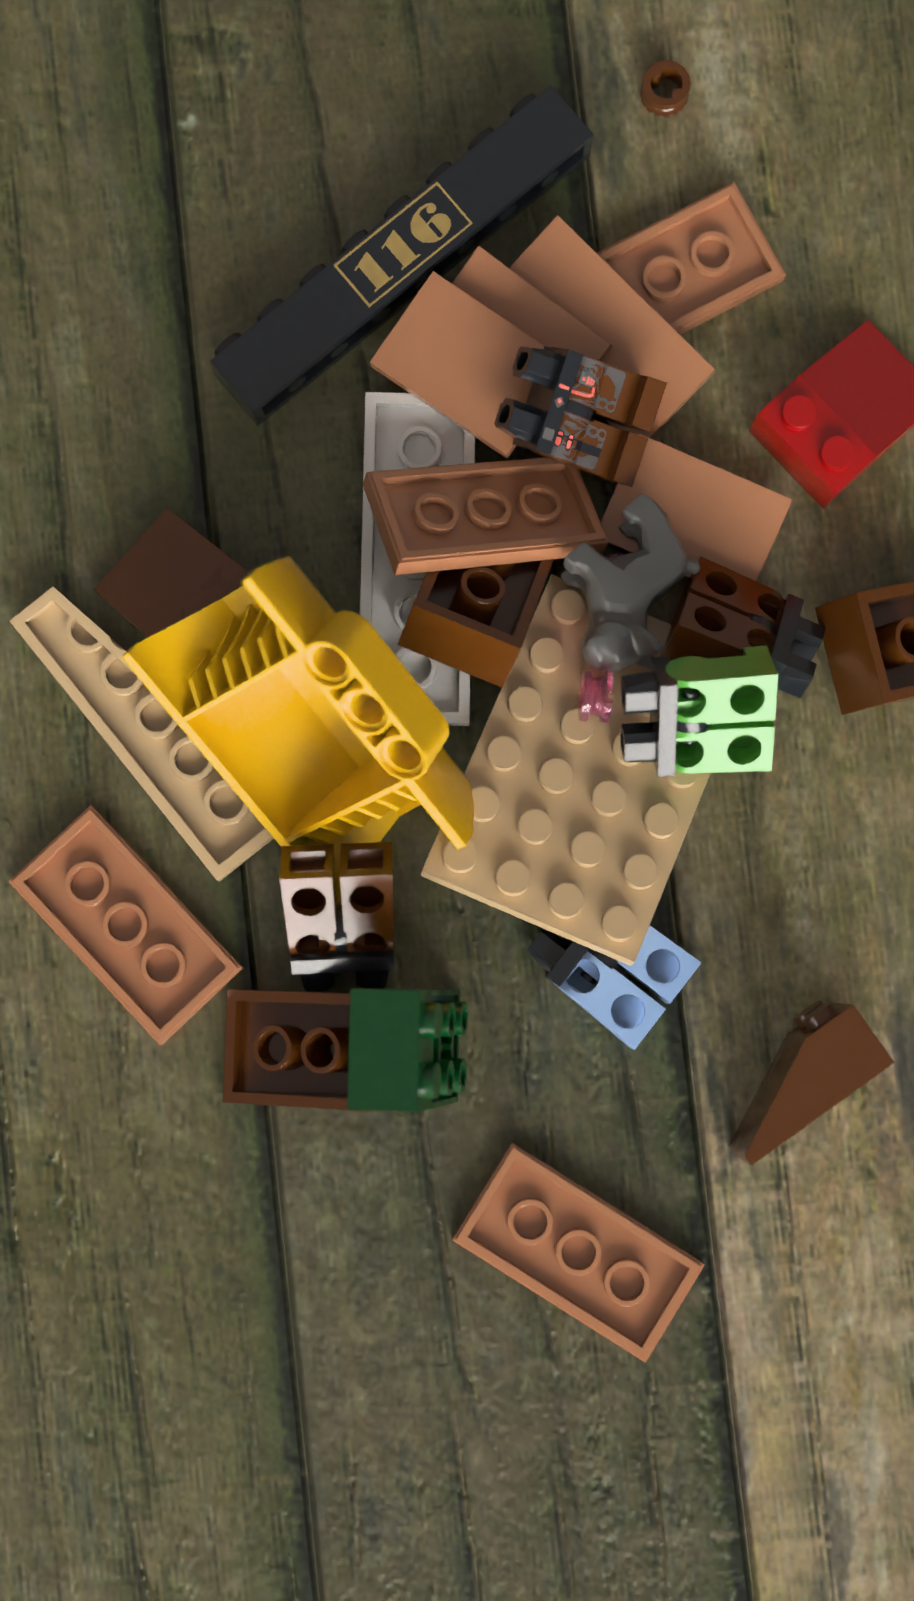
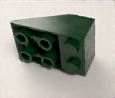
M350 989L347 1110L421 1112L458 1102V1092H464L467 1081L466 1060L459 1058V1035H465L468 1027V1007L466 1001H460V989Z

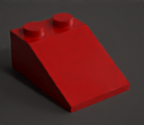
M867 320L801 373L757 414L748 431L824 509L914 426V366Z

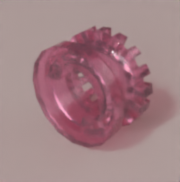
M583 670L578 699L579 721H588L589 717L597 716L601 723H609L612 706L607 704H613V699L607 697L608 695H613L614 691L612 672H604L601 677H594L591 671Z

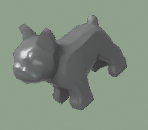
M641 494L623 509L622 514L626 521L619 526L620 532L625 537L633 538L637 541L638 551L610 561L584 541L570 552L563 562L566 570L562 573V580L570 587L574 586L582 589L590 615L589 626L583 635L581 643L584 661L591 668L599 671L604 669L614 673L634 664L645 666L651 671L652 657L660 653L663 648L654 635L648 631L647 613L653 605L679 583L685 574H697L700 571V564L686 554L679 537L670 526L667 514L655 501Z

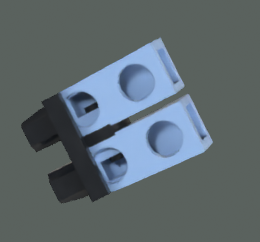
M650 925L632 966L574 941L569 945L555 933L546 929L540 932L527 949L537 963L549 972L545 978L556 985L633 1050L637 1048L666 1009L622 975L623 972L626 971L664 1003L670 1004L701 964L699 960Z

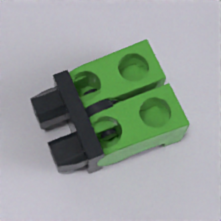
M744 647L743 656L707 659L698 656H685L670 661L669 656L652 657L651 672L621 676V700L624 714L650 713V722L621 724L620 748L624 762H654L658 777L675 776V771L681 773L772 771L775 731L773 720H775L778 672L768 647Z

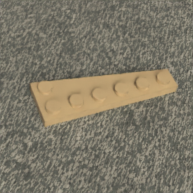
M51 587L10 620V623L217 881L223 880L274 839L122 659L126 651L56 588Z

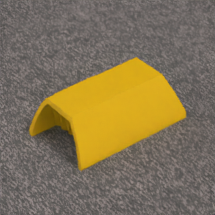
M288 556L256 568L242 580L243 586L181 621L138 642L123 654L122 659L281 847L334 844L337 903L341 902V844L380 842L401 815L420 805L426 809L457 849L467 846L473 836L474 801L471 784L463 771L443 748L449 735L448 723L444 716L373 626L363 616L355 612L340 611L336 613L292 557Z

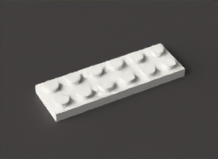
M365 392L363 482L366 473L371 471L474 463L475 437L412 394ZM363 487L360 615L373 626L447 721L448 726H469L470 674L397 645L426 572L394 575Z

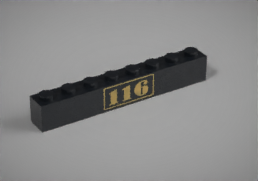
M551 85L537 97L531 93L522 98L511 110L510 118L496 130L489 127L480 132L469 144V152L454 164L447 161L438 166L427 178V186L412 198L405 195L396 200L385 212V220L370 232L364 229L354 234L343 246V254L327 267L325 264H319L312 268L300 281L299 286L301 288L285 301L282 298H278L270 302L259 313L257 317L258 322L243 335L239 332L234 333L219 344L214 352L215 357L210 361L215 376L257 427L408 305L433 271L442 277L590 157L594 134Z

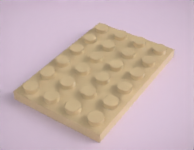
M551 574L531 620L522 648L499 693L464 773L471 784L474 801L473 836L467 846L457 849L440 828L422 869L421 876L632 966L637 958L711 773H681L675 771V776L658 777L654 762H624L620 748L621 724L650 722V713L624 714L621 700V676L651 671L645 666L636 664L614 673L604 669L599 671L591 668L584 661L581 650L583 635L588 629L590 620L586 597L582 589L574 586L570 587L564 583L562 578ZM647 615L648 631L654 635L663 648L671 624ZM662 651L657 655H654V657H660Z

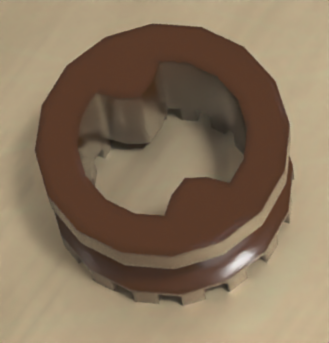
M669 60L658 61L649 66L644 73L640 92L642 103L647 108V111L654 113L655 116L659 117L661 115L666 118L669 115L674 116L677 112L683 110L685 104H687L691 86L690 76L686 69L679 63ZM665 78L673 80L678 85L677 89H673L671 98L659 97L651 88L658 87L660 79Z

